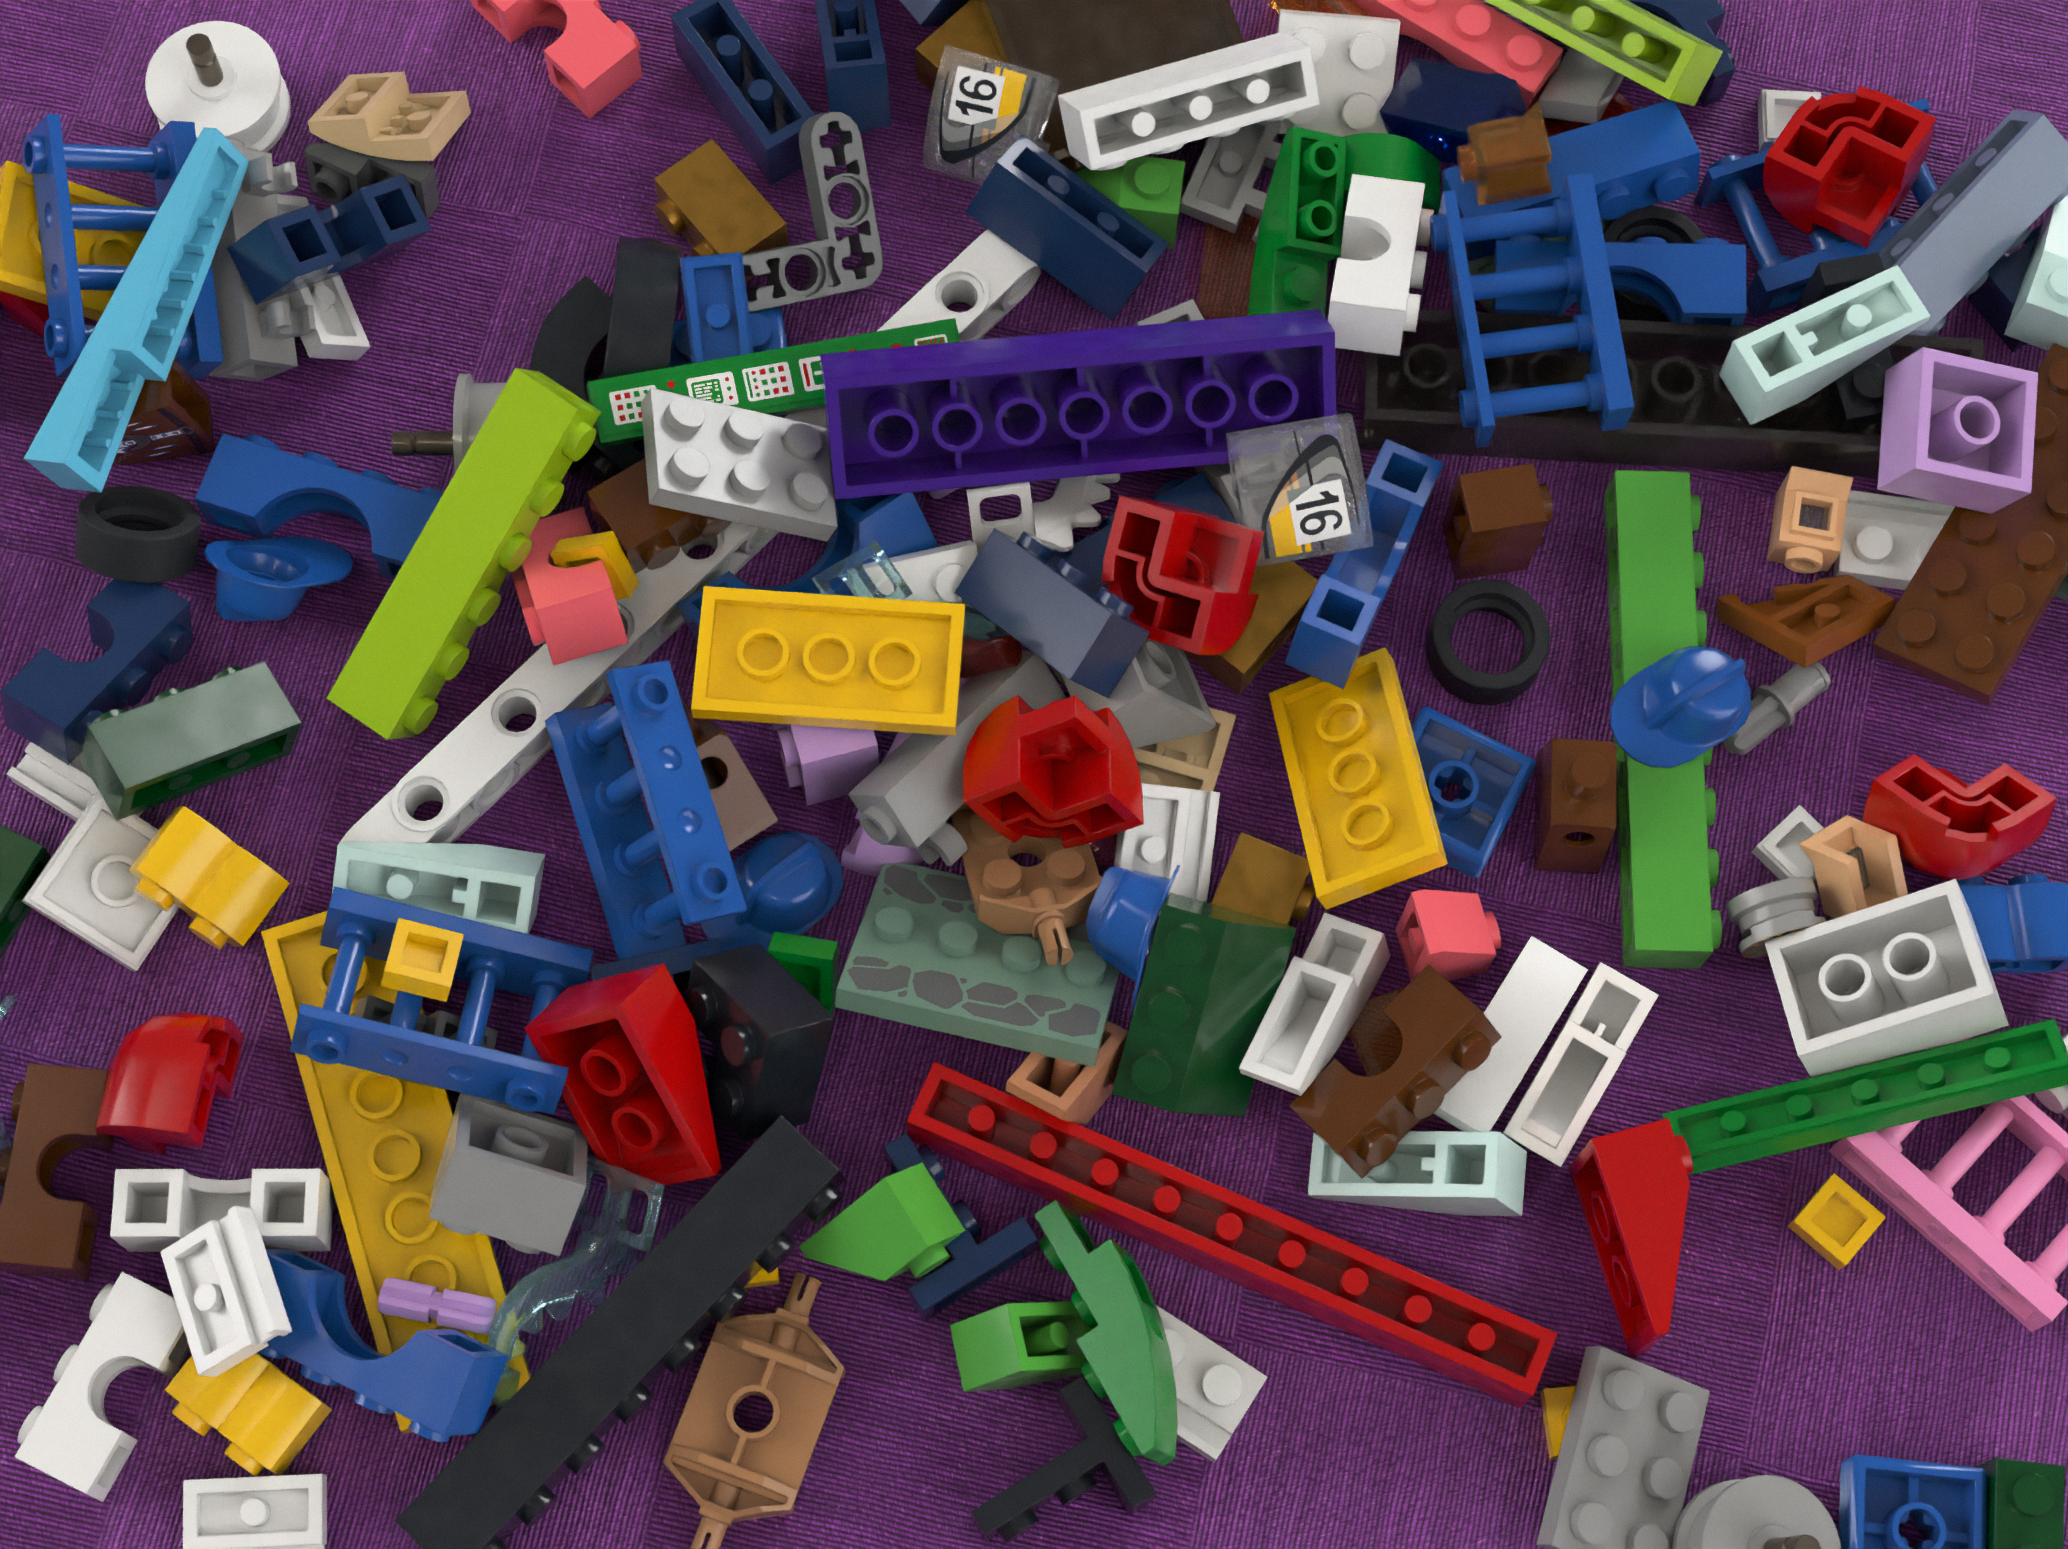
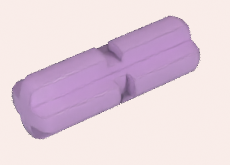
M389 1277L384 1280L380 1289L378 1311L382 1314L430 1323L432 1319H436L437 1325L485 1335L490 1333L494 1325L497 1302L490 1297L446 1288L443 1293L438 1292V1287Z

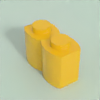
M185 806L176 807L128 870L140 880L134 889L142 897L164 911H168L173 904L181 908L194 919L188 928L199 938L219 950L222 949L226 942L234 947H244L290 884L264 862L238 846L224 833Z
M255 1353L217 1377L198 1375L191 1355L165 1388L166 1392L179 1401L171 1412L203 1437L212 1427L231 1441L224 1453L255 1477L259 1475L264 1467L281 1476L332 1411V1408L259 1353Z

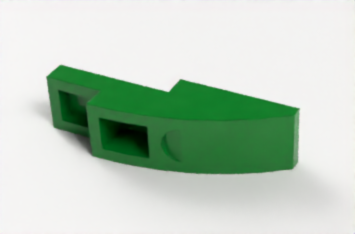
M1296 126L1287 129L1269 184L1260 221L1251 277L1248 316L1321 309L1325 316L1328 261L1341 256L1346 156L1345 137Z
M1054 1200L1034 1215L1046 1234L1039 1240L1042 1251L1059 1273L1067 1270L1078 1289L1070 1295L1071 1300L1081 1317L1092 1328V1330L1076 1340L1088 1360L1081 1365L1082 1373L1099 1398L1102 1400L1107 1397L1110 1398L1121 1417L1113 1422L1114 1428L1128 1451L1134 1457L1142 1454L1150 1460L1166 1466L1175 1459L1178 1426L1176 1385L1169 1345L1149 1286L1132 1253L1111 1239L1097 1247L1079 1215L1059 1201Z

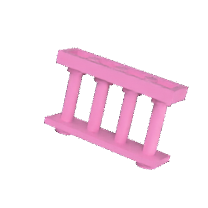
M2023 1095L1981 1105L1985 1109L1984 1112L1931 1171H1920L1901 1154L1903 1149L1900 1143L1921 1120L1837 1140L1828 1150L1834 1157L2029 1331L2034 1332L2052 1322L2068 1304V1301L2056 1291L2057 1283L2055 1282L2056 1278L2068 1266V1223L2034 1262H2023L2004 1245L2005 1237L2003 1234L2056 1173L2068 1182V1133ZM2007 1128L2029 1147L2036 1156L1982 1217L1978 1215L1972 1217L1952 1199L1954 1197L1952 1187L1999 1134Z

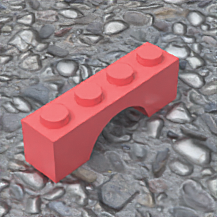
M1325 0L1324 13L1399 19V34L1421 41L1445 57L1464 79L1473 101L1521 129L1539 105V98L1557 70L1564 50L1480 0Z

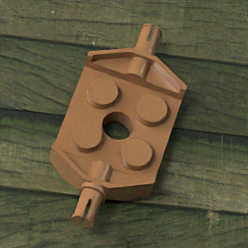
M963 803L950 816L952 826L963 837L968 847V850L961 856L978 920L1002 935L1032 933L1033 938L1041 939L1047 964L1057 966L1058 956L1061 965L1068 963L1073 958L1074 953L1070 947L1066 928L1086 923L1090 904L1103 876L1100 877L1090 843L1063 849L1061 838H1036L1024 834L1021 839L1014 843L996 832L967 804ZM1020 853H1029L1037 856L1042 862L1035 866L1024 867L1010 858Z
M795 1272L794 1280L783 1308L777 1307L775 1313L742 1315L730 1318L722 1324L719 1321L717 1323L663 1461L665 1467L700 1506L698 1513L702 1516L690 1549H704L709 1535L711 1536L706 1549H719L727 1527H731L733 1522L788 1515L794 1511L796 1496L839 1382L845 1375L844 1366L827 1345L808 1327L810 1322L808 1315L818 1289L822 1285V1282L810 1276L802 1299L799 1301L807 1277L806 1274ZM758 1395L770 1401L774 1410L773 1417L769 1425L763 1430L754 1433L746 1432L740 1429L734 1420L735 1409L744 1398Z

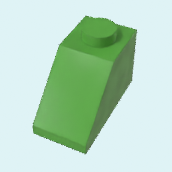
M1140 156L1127 160L1124 165L1110 170L1091 171L1089 168L1074 172L1169 243L1166 248L1174 249L1185 161Z
M919 1163L883 1178L799 1247L808 1259L878 1280L886 1281L908 1270L917 1279L945 1262L950 1256L944 1247L966 1230L923 1163Z
M1072 1301L1007 1303L950 1325L963 1392L1012 1389L1083 1374L1081 1365L1088 1360L1076 1340L1092 1330V1328L1081 1317Z

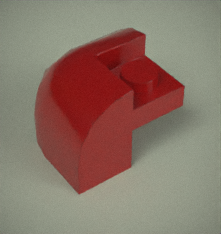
M1858 86L1857 93L1831 94L1819 100L1811 96L1796 110L1765 156L1762 175L1764 191L1773 207L1787 221L1808 235H1811L1816 226L1819 225L1858 245L1868 248L1889 215L1894 217L1906 199L1927 155L1937 118L1885 93Z
M1119 496L1103 558L1102 583H1108L1111 592L1135 607L1129 618L1150 632L1147 639L1198 655H1218L1228 651L1241 637L1253 614L1259 594L1249 592L1265 532L1219 519V516L1173 504L1143 498Z
M1017 695L997 706L979 724L967 746L963 765V802L996 832L1014 843L1021 839L1023 834L1036 838H1061L1063 849L1088 844L1144 824L1143 793L1139 767L1132 745L1121 723L1109 707L1092 712L1074 695L1064 700L1053 701L1045 707L1033 710Z
M1913 754L1873 779L1864 808L1862 822L1896 835L1901 859L1915 869L1946 881L1981 876L1995 870L2036 843L2048 825L2057 797L2006 763L1969 786L1944 768L1936 769Z
M183 1012L153 1016L126 1034L110 1064L96 1122V1133L123 1137L138 1152L164 1155L166 1144L202 1149L213 1098H231L244 1040L242 1032L231 1019Z

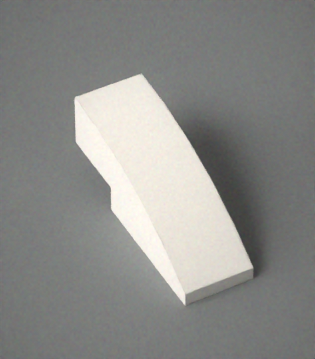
M1324 913L1303 958L1293 957L1239 1066L1240 1073L1301 1096L1335 1054L1374 990L1390 958L1384 933Z
M1531 936L1483 1013L1502 1038L1492 1047L1488 1058L1483 1064L1472 1071H1468L1448 1091L1442 1104L1434 1114L1461 1131L1490 1132L1588 969Z
M1599 962L1503 1134L1561 1167L1625 1057L1627 1049L1656 1001L1658 994Z

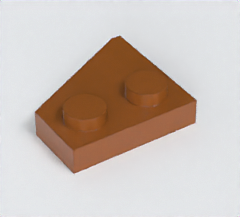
M1847 574L1819 579L1809 584L1793 583L1772 587V600L1745 604L1740 601L1736 593L1723 595L1717 601V620L1781 654L1788 660L1806 668L1883 626L1895 608V598Z

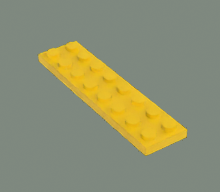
M327 911L261 931L291 1041L301 1003L323 1008L338 949L320 945ZM364 957L349 1015L354 1016L357 1001L368 994L395 1003L398 990L380 986L387 961ZM422 1005L420 1013L425 1014ZM295 1053L378 1352L386 1356L396 1352L418 1330L455 1329L437 1325L436 1319H432L430 1323L379 1312L378 1297L381 1286L386 1278L392 1277L438 1287V1292L443 1293L446 1288L493 1298L497 1302V1312L490 1333L484 1335L460 1329L455 1330L509 1356L490 1406L510 1400L531 1378V1374L491 1238L478 1232L473 1235L459 1234L444 1227L440 1221L429 1218L432 1189L454 1115L448 1090L412 1083L344 1064H323L312 1060L306 1055ZM395 1412L400 1431L404 1435L413 1432L409 1429L411 1420Z

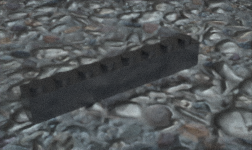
M781 1115L395 1521L423 1549H509L503 1542L522 1522L527 1527L533 1526L554 1505L558 1497L552 1490L570 1471L579 1476L599 1458L606 1448V1445L600 1439L620 1419L625 1425L629 1424L648 1406L654 1397L649 1387L666 1369L675 1374L696 1355L702 1346V1343L696 1339L715 1318L722 1324L738 1311L749 1296L744 1287L762 1268L768 1274L773 1272L787 1259L796 1247V1243L791 1237L809 1218L817 1224L835 1208L843 1197V1193L838 1190V1187L845 1181L841 1171Z

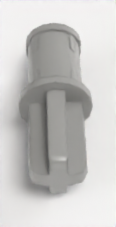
M1818 661L1806 668L1796 664L1770 686L1766 684L1760 685L1753 693L1751 710L1746 723L1731 737L1722 741L1725 749L1731 754L1746 755L1777 728H1789L1795 722V714L1820 693L1829 689L1831 680L1825 668Z

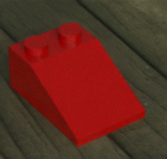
M664 963L570 986L524 1028L544 1062L569 1068L561 1095L617 1195L712 1177L722 1169L695 1020Z
M1669 1118L1592 1138L1568 1167L1630 1357L1646 1352L1664 1337L1670 1329L1690 1188L1688 1175L1693 1172V1163L1684 1137L1682 1135L1674 1136Z

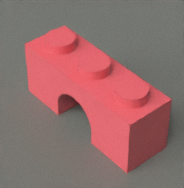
M471 0L472 6L510 43H513L525 32L535 27L550 26L563 31V34L555 42L543 50L550 82L589 119L642 77L638 52L641 49L638 38L624 22L618 20L613 23L601 11L598 0Z
M583 506L539 519L529 537L532 540V548L527 558L518 569L511 572L533 646L546 643L553 666L629 643L603 561L598 560L571 568L556 567L550 555L560 539L593 534Z

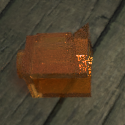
M1539 101L1523 117L1515 116L1468 126V145L1457 146V159L1462 183L1473 182L1478 206L1551 193V181L1546 163L1552 162V153Z

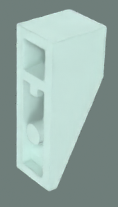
M2068 195L2056 205L2048 208L2004 335L2049 351L2053 343L2068 348Z
M1896 265L1734 340L1719 375L1749 424L1753 425L1806 400L1926 323L1930 314L1899 266Z
M340 841L337 847L332 893L335 886L529 934L537 916L545 854L484 844Z
M1409 1131L1398 1142L1392 1156L1383 1164L1375 1166L1362 1179L1313 1133L1307 1195L1315 1199L1452 1215L1522 1216L1527 1151L1501 1132Z

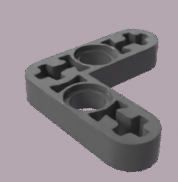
M842 112L819 113L809 117L802 125L799 133V148L816 240L742 255L745 276L767 274L769 285L746 289L749 311H757L863 289L872 285L880 276L883 268V255L861 134L852 118ZM828 131L831 133L838 132L840 137V144L833 146L832 150L831 148H822L820 145V136L827 134ZM846 165L847 173L830 174L827 176L824 174L823 168ZM839 183L845 185L853 196L852 211L843 219L835 216L828 204V196L831 189ZM857 226L858 234L836 237L835 229ZM850 253H860L862 265L856 266L854 271L844 270L842 258L848 257ZM795 255L803 257L810 267L809 282L799 291L792 288L785 278L786 264Z

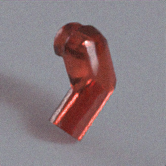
M1011 635L986 641L963 638L960 678L975 677L1017 666L1022 659V649L1019 641Z

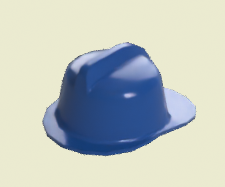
M300 536L275 537L251 541H215L207 544L204 552L208 562L217 568L215 585L217 614L225 620L263 622L289 618L296 611L309 587L341 581L351 574L354 564L349 553L337 545L320 539Z
M1690 646L1672 652L1635 674L1618 689L1610 707V727L1617 744L1633 760L1649 767L1672 768L1691 761L1731 737L1746 723L1751 710V691L1743 674L1747 667L1746 663L1742 658L1734 660L1730 655L1716 648Z
M798 831L780 832L757 841L753 847L733 862L747 910L741 914L701 922V928L708 940L720 939L722 952L758 942L768 951L774 931L801 936L823 919L838 903L843 888L842 865L834 851L815 836Z
M1180 865L1176 866L1171 878L1132 871L1119 866L1110 867L1105 871L1088 910L1086 920L1088 938L1096 954L1102 956L1106 962L1136 982L1130 1017L1134 1013L1147 965L1155 923Z

